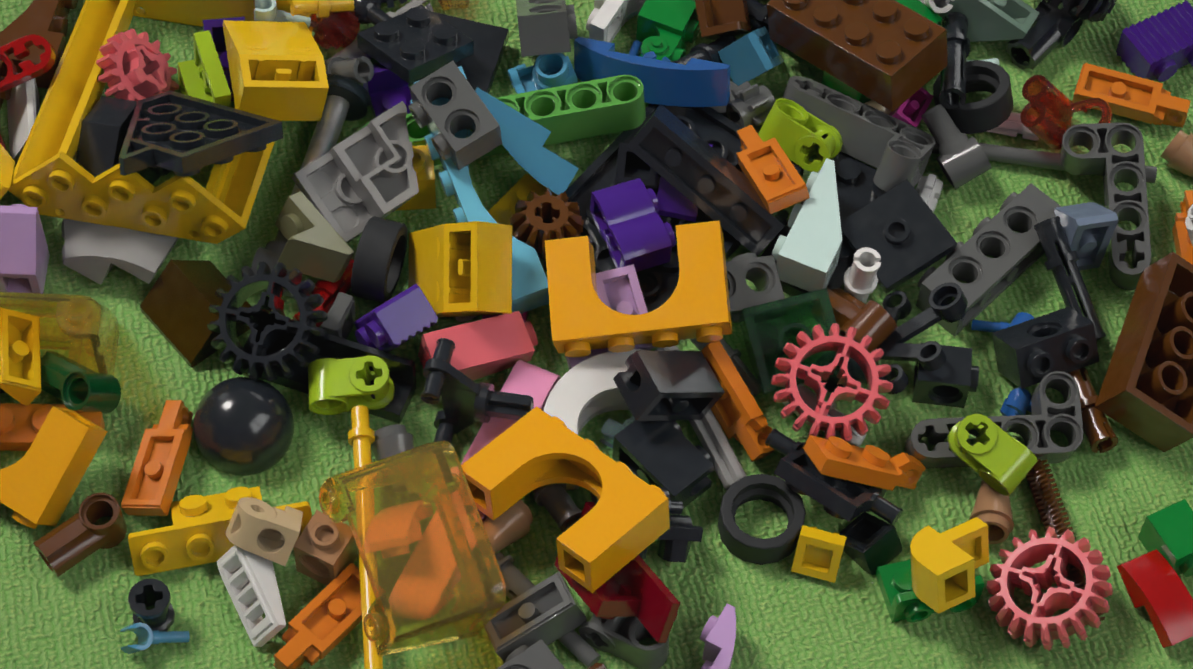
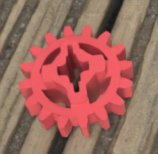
M130 29L124 33L120 32L107 39L108 43L100 47L99 50L104 57L96 60V64L104 69V74L98 76V80L107 83L109 87L104 93L106 97L114 95L118 99L140 101L170 90L175 91L179 89V84L171 79V76L177 73L176 68L168 66L167 61L171 55L169 53L162 54L159 51L161 43L159 40L150 43L147 32L144 31L138 35L135 29Z

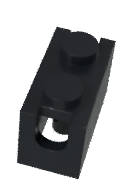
M636 350L625 361L628 368L627 371L618 372L613 378L636 421L701 420L725 393L702 351Z
M634 420L614 436L612 458L616 462L620 461L626 464L632 472H635L636 476L649 485L666 487L670 494V500L682 501L683 508L711 487L712 481L707 475L714 470L712 458L703 447L699 445L694 446L683 435L682 429L676 421Z

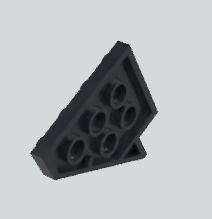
M170 90L137 101L119 155L121 175L126 176L149 167H162L173 171L176 176H193L200 172V168L207 165L229 163L234 160L235 155L265 150L267 148L266 144L283 139L282 122Z

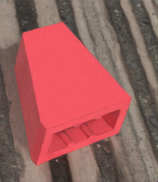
M515 311L512 314H502L423 334L418 357L424 370L426 362L433 358L437 340L440 338L450 339L456 346L450 364L474 381L514 367L518 360L531 361L535 352L534 346L538 345V340L532 323L530 321L524 322L520 311Z

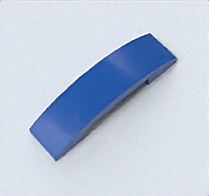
M583 37L574 39V71L577 78L582 82L618 75H632L641 80L644 86L646 103L680 107L726 106L730 102V65L691 58L686 65L615 52V43Z

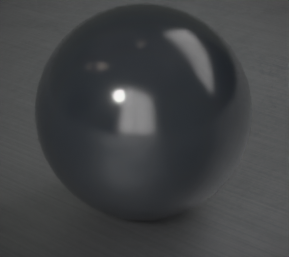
M249 377L231 378L214 386L200 401L194 416V438L203 457L216 469L232 475H254L276 465L288 451L294 434L293 414L285 397L271 384L260 379L253 380Z

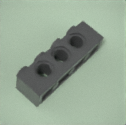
M1032 183L1020 194L1016 192L1010 194L1001 205L997 215L992 219L990 217L984 218L977 225L972 237L965 244L961 241L958 242L957 249L946 256L945 262L937 269L933 266L923 274L917 285L920 291L916 307L921 311L930 308L929 296L937 286L949 282L958 284L968 301L965 316L953 323H948L944 320L938 322L940 326L955 337L1045 253L1033 226L1044 220L1056 217L1054 209L1062 206ZM957 280L965 281L968 284L958 282Z

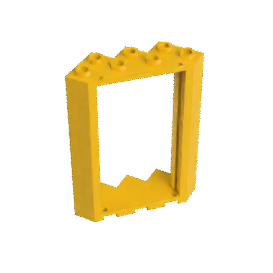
M85 0L16 164L8 191L20 199L26 206L38 207L40 215L127 228L218 244L244 230L275 141L266 144L267 148L265 150L244 152L235 155L234 160L229 163L214 164L206 188L190 176H174L155 187L137 172L126 176L121 175L120 164L94 177L75 160L82 121L99 101L106 83L98 80V76L104 74V69L96 64V60L104 57L99 49L108 43L107 39L120 32H126L133 16L203 27V20L245 17V21H255V0ZM276 0L277 10L291 13L290 0ZM316 13L299 14L301 16L311 17L309 30L312 34L317 19Z

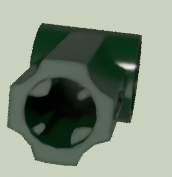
M47 351L41 358V389L61 399L68 409L107 414L118 406L121 398V386L118 379L113 375L97 373L54 351Z

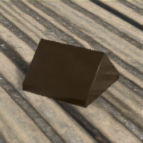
M170 260L140 305V310L186 363L193 368L220 350L213 348L211 341L221 333L211 332L207 329V324L211 321L219 320V316L210 313L208 307L210 305H222L223 300L215 295V290L223 289L228 293L232 287L211 261ZM245 301L241 307L249 308L252 306ZM236 322L238 337L250 330L249 326Z

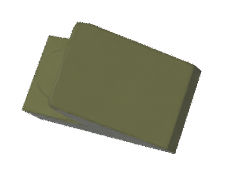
M301 191L288 196L275 223L283 236L288 239L277 262L286 265L288 270L296 268L302 274L330 282L339 281L354 251Z

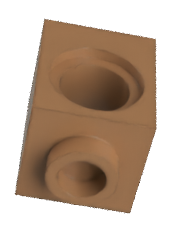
M316 510L293 547L297 571L324 585H328L350 563H354L358 557L357 529Z

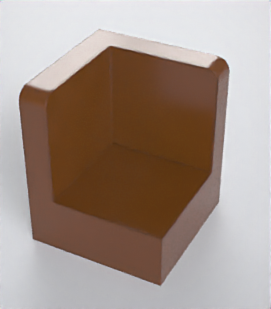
M695 0L701 37L716 40L721 36L729 34L735 36L752 32L746 0Z

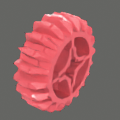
M833 323L829 330V336H825L821 325H815L812 329L813 341L806 333L801 331L796 336L800 348L792 343H786L783 351L790 359L777 358L775 362V367L786 374L773 375L771 383L777 387L785 388L776 392L773 399L777 403L789 402L781 410L780 415L783 419L790 417L794 413L798 416L792 426L795 432H798L806 423L811 426L807 438L809 435L817 436L819 430H824V438L828 439L830 436H835V431L839 430L841 439L850 442L852 439L851 426L858 434L863 436L868 432L865 420L878 424L881 416L875 408L887 409L890 403L886 397L879 393L891 392L893 383L879 379L888 375L891 367L887 364L876 366L875 362L882 358L884 352L881 348L871 353L866 350L872 341L870 336H865L859 344L853 340L856 335V328L850 327L845 337L839 336V324ZM822 351L837 352L833 362L829 365L818 366L812 364L808 367L801 364L806 358ZM849 357L856 361L863 370L867 381V389L860 387L861 382L856 381L849 375L847 369ZM838 365L840 368L836 377L840 380L837 385L842 384L843 387L838 386L830 394L827 402H825L824 399L828 390L824 387L827 382L822 383L821 380L827 381L830 375H833ZM796 377L804 380V385L812 388L816 393L817 403L815 410H812L801 398L797 388ZM842 400L852 403L853 400L864 403L851 414L841 417L827 416L830 407L836 401Z
M1049 526L1045 537L1039 538L1037 532L1030 529L1028 535L1030 541L1023 544L1021 539L1014 537L1012 543L1015 550L1010 552L1000 549L999 557L1003 564H991L990 572L996 579L987 581L986 584L988 593L994 595L989 598L988 604L991 611L998 612L995 616L1000 627L1009 626L1007 631L1012 639L1015 640L1024 635L1025 645L1032 648L1038 639L1041 638L1044 649L1048 651L1053 646V640L1060 639L1062 646L1068 649L1071 643L1069 636L1076 633L1079 639L1085 641L1088 636L1084 626L1089 625L1093 628H1099L1101 621L1096 613H1108L1110 606L1104 598L1113 594L1111 583L1106 581L1111 577V573L1107 565L1101 564L1103 561L1102 553L1097 549L1090 551V542L1085 537L1075 542L1073 532L1067 529L1060 538H1057L1055 529ZM1046 561V562H1045L1043 565H1041L1040 567L1030 568V567H1032L1033 565H1035V564H1037V563ZM1068 563L1076 566L1086 576L1084 590L1077 588L1074 582L1067 580L1068 573L1066 567ZM1056 582L1057 588L1051 587ZM1015 587L1023 589L1025 595L1032 597L1030 602L1033 608L1031 614H1027L1015 605ZM1041 589H1045L1047 592L1043 594ZM1060 609H1070L1063 614L1052 617Z

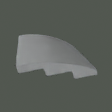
M403 101L372 119L367 126L333 146L328 153L295 172L291 177L300 191L346 243L362 234L370 218L373 216L387 217L419 193L417 175L413 169L412 162L414 156L412 141L409 142L406 122L407 107Z
M63 219L61 225L62 237L65 242L62 248L63 264L100 285L114 265L150 284L179 239L177 237L70 219Z

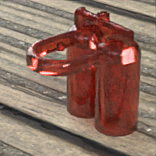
M1042 75L1030 77L1023 85L1022 95L1029 103L1021 111V123L1054 150H1061L1063 135L1071 127V119L1075 112H1087V109L1100 108L1102 110V117L1099 123L1111 122V107L1100 98H1091L1073 103L1070 98Z

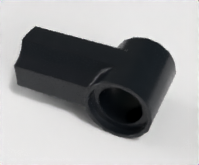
M1042 0L1035 9L1039 12V15L1023 39L1010 40L1007 43L1006 52L1011 57L1014 65L1022 70L1026 68L1033 70L1058 45L1064 47L1070 43L1080 30L1084 20L1078 16H1072L1062 9L1059 10L1051 3H1047L1046 0Z

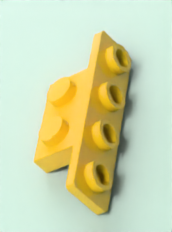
M260 486L252 488L234 487L224 493L207 496L190 495L180 501L172 502L170 508L173 525L133 532L128 535L135 575L143 576L217 562L234 546L226 537L225 532L238 501L244 497L262 500ZM303 501L276 506L275 508L283 511L286 506L303 512L300 536L312 518L310 503Z

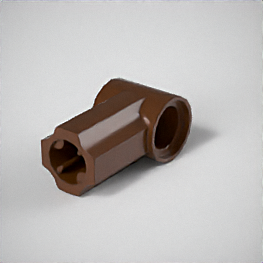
M826 287L816 297V306L813 313L817 320L828 328L833 323L839 324V335L845 337L850 327L856 328L857 331L853 340L859 344L865 336H870L872 341L866 349L869 353L873 352L897 329V324L892 316L873 300H869L865 304L839 287L835 289Z
M94 493L82 501L77 514L33 544L51 572L59 577L98 549H108L117 546L127 533V525L120 506L112 495ZM112 517L104 525H94L99 518Z

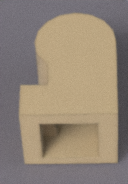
M252 497L240 498L226 529V537L231 543L243 550L286 566L300 533L303 512L286 506L283 511Z

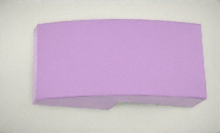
M728 603L719 618L711 615L703 628L700 640L705 642L702 658L705 663L701 669L731 668L736 638L735 607Z

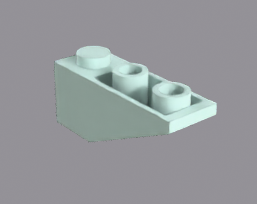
M826 158L819 173L811 172L806 183L810 198L806 199L803 205L795 204L788 221V227H791L787 237L779 236L772 252L774 260L777 261L776 267L781 281L817 295L827 287L838 264L842 245L835 164L833 160Z

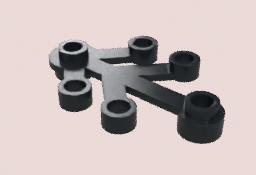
M952 282L937 286L929 296L931 307L898 326L876 348H881L884 352L880 360L920 362L922 368L926 371L940 369L946 362V354L938 342L928 341L923 344L905 342L941 320L953 323L962 319L966 314L968 301L961 287ZM902 291L891 292L884 298L882 303L883 308L892 316L896 324L898 320L907 317L912 310V304L907 295ZM837 352L827 353L818 361L817 365H829L833 362ZM849 357L847 366L849 375L856 381L861 382V384H867L863 370L856 361ZM890 364V373L879 379L892 382L893 389L887 393L897 394L907 387L909 380L900 365ZM838 365L833 375H830L827 381L821 380L822 383L827 382L824 387L828 390L827 392L832 393L838 386L843 387L842 384L837 385L840 380L836 377L840 368Z

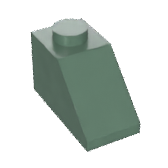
M950 0L949 4L953 5L952 9L946 13H941L939 16L942 18L946 16L949 24L948 13L959 12L964 14L968 19L967 38L970 42L1023 39L1038 17L1039 12L1022 0Z

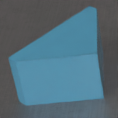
M765 26L748 33L718 51L723 64L730 65V77L738 86L746 81L749 82L784 62L776 45L770 39V34Z

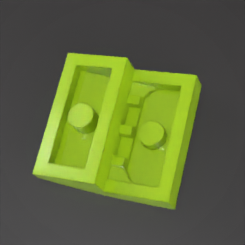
M210 30L193 33L194 60L178 62L179 91L181 94L230 107L231 92Z

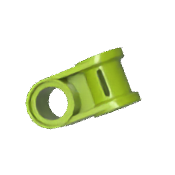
M786 98L776 99L758 133L763 142L775 137L787 157L809 172L820 171L826 158H835L843 145L842 137L835 127L807 112L798 103ZM824 134H827L828 136L825 139L822 138ZM811 157L815 158L813 161H809Z
M368 355L345 359L324 358L315 360L308 365L309 410L313 413L335 415L351 411L352 407L358 405L377 410L387 406L394 397L395 388L390 378L388 366L383 359L377 356ZM369 366H372L374 371H370ZM371 394H374L376 399H372Z
M983 414L968 415L962 421L955 424L948 434L950 450L977 472L991 488L1005 496L1012 494L1037 463V458L1030 449L1008 435ZM971 429H975L979 433L975 439L977 443L974 445H970L966 441L970 435L968 431Z

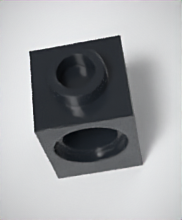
M941 345L946 354V362L940 369L935 371H926L922 368L920 362H915L912 402L964 408L968 393L977 391L979 366H972V348Z

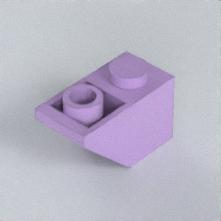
M23 204L0 205V296L42 298L50 254L38 207H28Z

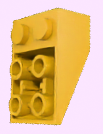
M223 20L235 109L278 121H321L329 86L323 54L305 22Z
M472 221L441 224L410 232L408 288L417 284L438 318L512 314V225Z

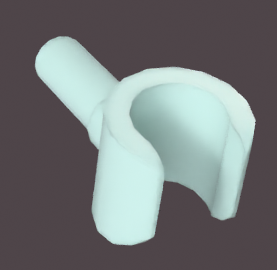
M255 0V21L305 22L308 28L310 27L311 17L292 16L291 13L277 10L276 0Z

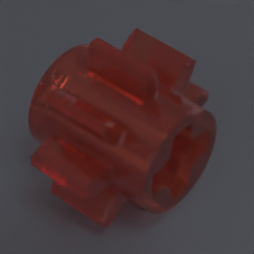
M355 7L352 12H331L327 18H317L316 13L311 14L310 26L313 27V32L315 33L313 38L316 43L326 50L331 46L338 49L339 46L345 48L350 45L360 30L359 18L354 16L356 12Z

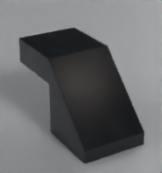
M102 96L82 121L75 162L94 177L119 164V155L137 101Z

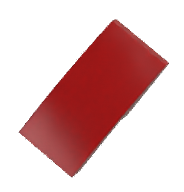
M1157 549L1117 566L1134 607L1145 606L1163 648L1173 646L1193 637V598L1176 571Z

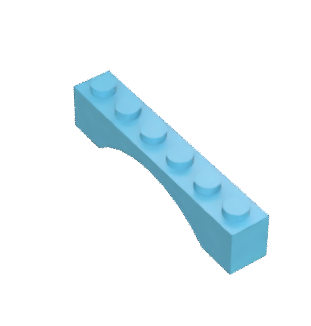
M459 66V70L465 76L462 66ZM440 97L432 101L431 104L442 106L447 104L450 99ZM427 126L430 135L424 136L431 159L436 160L440 158L444 171L438 173L443 190L447 197L454 195L459 206L453 209L456 223L472 221L497 223L484 208L473 188L469 175V164L458 170L451 158L443 160L432 143L431 138L434 137V134ZM464 129L458 131L454 136L457 138H467L474 132ZM512 236V312L520 311L522 314L549 304L548 280L535 248Z

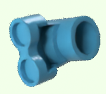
M562 53L539 55L533 66L526 67L524 63L507 69L516 94L578 83L569 57H565Z

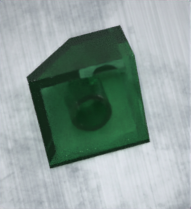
M827 288L741 310L739 324L749 361L764 394L785 389L784 387L773 385L771 379L773 375L786 374L775 367L777 358L790 359L783 351L786 343H792L800 348L796 336L801 331L806 333L813 341L812 329L815 325H821L825 336H829L830 327L833 323H836ZM818 352L806 358L801 364L808 367L812 364L826 366L833 362L837 352ZM837 365L833 375H830L829 378L837 376L840 366ZM796 377L797 386L804 385V380Z

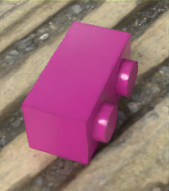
M920 88L895 111H891L889 115L917 128L922 119L921 116L926 112L933 99V95L924 88Z

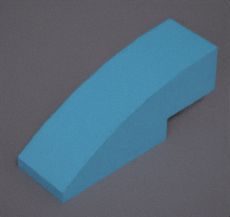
M476 87L475 92L500 125L502 145L516 162L539 183L549 188L555 194L559 195L566 191L579 168L543 147L551 131Z

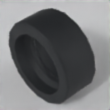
M967 61L966 93L984 91L990 92L992 95L978 102L965 103L964 105L959 103L960 108L945 109L961 133H983L1000 126L1009 118L1014 108L1010 76L1003 67L993 62ZM940 75L933 84L935 106L941 104L939 102Z
M376 216L368 220L360 237L352 268L351 291L354 296L381 303L391 299L399 281L406 254L408 229L404 223Z
M766 474L743 477L733 483L723 495L718 520L721 541L730 553L744 562L759 565L779 562L791 555L797 547L806 515L803 499L798 493L792 491L785 481L779 477ZM763 500L772 502L786 513L788 517L787 529L784 533L774 538L761 539L751 537L737 526L735 521L736 510L748 501Z

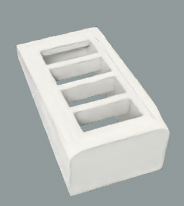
M234 545L217 561V566L253 647H262L286 626L273 562Z

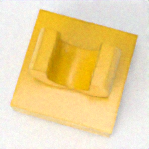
M802 525L791 572L835 583L847 536L836 532L831 533L820 530L814 526Z

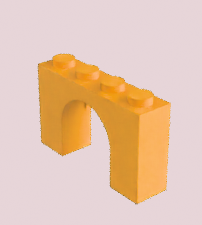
M720 221L675 225L679 259L677 286L671 297L663 305L651 312L639 315L617 312L605 305L598 297L594 249L588 236L545 240L552 342L558 354L564 353L567 357H583L591 354V350L608 348L610 352L620 353L633 350L635 345L652 343L654 347L666 348L677 345L679 340L694 338L701 343H711L722 340L723 335L733 334L724 238Z
M52 406L25 455L16 463L0 469V506L4 504L14 510L11 517L29 528L36 529L38 525L56 526L108 431L73 410Z
M537 406L458 467L462 498L493 521L525 495L545 485L567 483L583 487L592 492L599 499L597 504L556 538L559 569L591 593L596 591L670 529L669 498L659 487L649 485L633 474L626 464L620 461L616 462L600 451L593 441L581 438L568 429L561 419L555 416L551 417Z

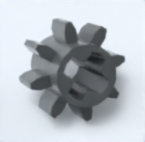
M746 81L731 90L733 97L730 98V103L726 105V114L728 119L742 128L752 125L756 132L759 133L776 100L766 86H758V84L751 86Z

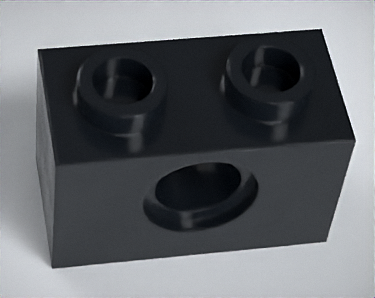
M1070 307L992 333L998 372L1021 389L1040 383L1050 372L1061 371L1069 373L1100 362L1094 322Z

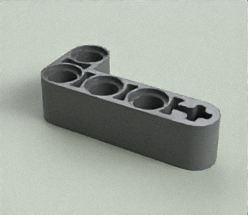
M792 76L789 78L782 98L798 103L807 112L835 127L842 137L843 145L841 152L878 168L873 179L876 186L887 192L908 179L913 187L916 186L923 176L936 142L930 134L812 79L802 76ZM824 134L822 138L825 139L828 135Z
M1123 122L1073 125L1063 135L1060 154L1061 166L1072 175H1103L1105 208L1116 212L1119 219L1118 223L1121 221H1131L1138 227L1135 230L1128 231L1120 228L1117 223L1107 247L1111 281L1121 289L1134 290L1141 273L1151 263L1142 133L1136 126ZM1124 144L1130 147L1131 151L1121 153L1116 151L1113 146ZM1078 145L1084 146L1089 152L1086 154H1076L1070 148ZM1126 182L1135 189L1126 192L1119 190L1115 185ZM1133 250L1132 266L1134 269L1128 268V264L1125 262L1126 251Z
M1050 372L1041 380L1031 395L1032 415L988 416L1006 433L1013 432L1019 434L1023 438L1025 446L1033 452L1037 460L1041 459L1043 461L1048 459L1046 464L1064 462L1070 458L1083 440L1084 432L1079 388L1075 379L1066 372ZM1052 388L1058 390L1063 395L1064 403L1056 404L1051 402L1046 396L1045 389ZM965 417L936 418L920 421L915 425L905 442V453L921 461L926 469L969 467L950 450L948 442H944L951 428ZM975 429L968 431L969 434L974 436L979 434ZM1050 431L1062 432L1068 439V446L1060 447L1054 444L1050 438ZM922 437H927L929 444L936 445L932 451H928L925 443H919Z

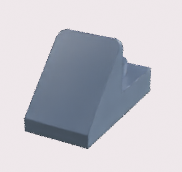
M1094 202L1056 207L1054 213L1060 217V223L1072 251H1077L1079 260L1076 261L1079 271L1099 268L1119 221L1116 212Z

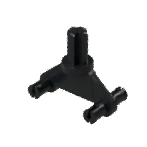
M447 338L437 340L433 358L429 359L425 364L423 375L426 378V382L421 393V400L425 403L438 404L441 395L443 410L437 412L434 421L437 432L431 446L432 451L440 455L449 454L454 434H458L475 422L488 423L491 417L519 420L534 408V399L529 395L494 391V385L491 383H475L450 364L456 347L455 343Z

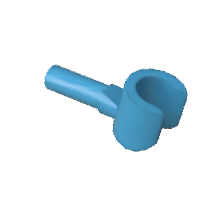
M141 622L126 626L120 631H132L138 637V644L121 647V650L128 654L145 650L151 644L189 642L190 639L189 631H152L147 624Z

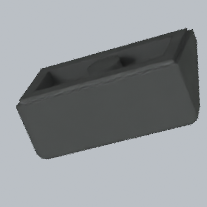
M558 571L480 620L495 652L505 663L507 657L518 647L523 645L530 647L540 639L548 646L582 625L583 622L587 621V618L563 576Z

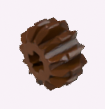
M547 188L542 196L530 191L527 201L518 200L515 206V214H513L510 220V225H512L514 237L535 248L537 253L542 254V258L546 262L545 240L579 237L581 232H583L584 220L580 216L578 202H568V196L565 191L558 196H552L550 189Z

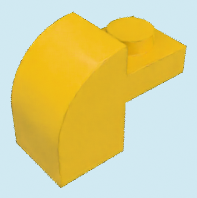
M978 517L942 533L937 532L928 525L918 531L911 541L913 592L923 603L938 614L976 597L975 569L989 563L988 524Z

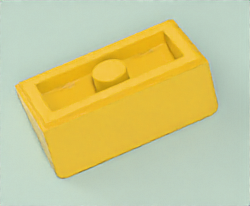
M0 307V388L19 403L27 406L41 393L40 317Z

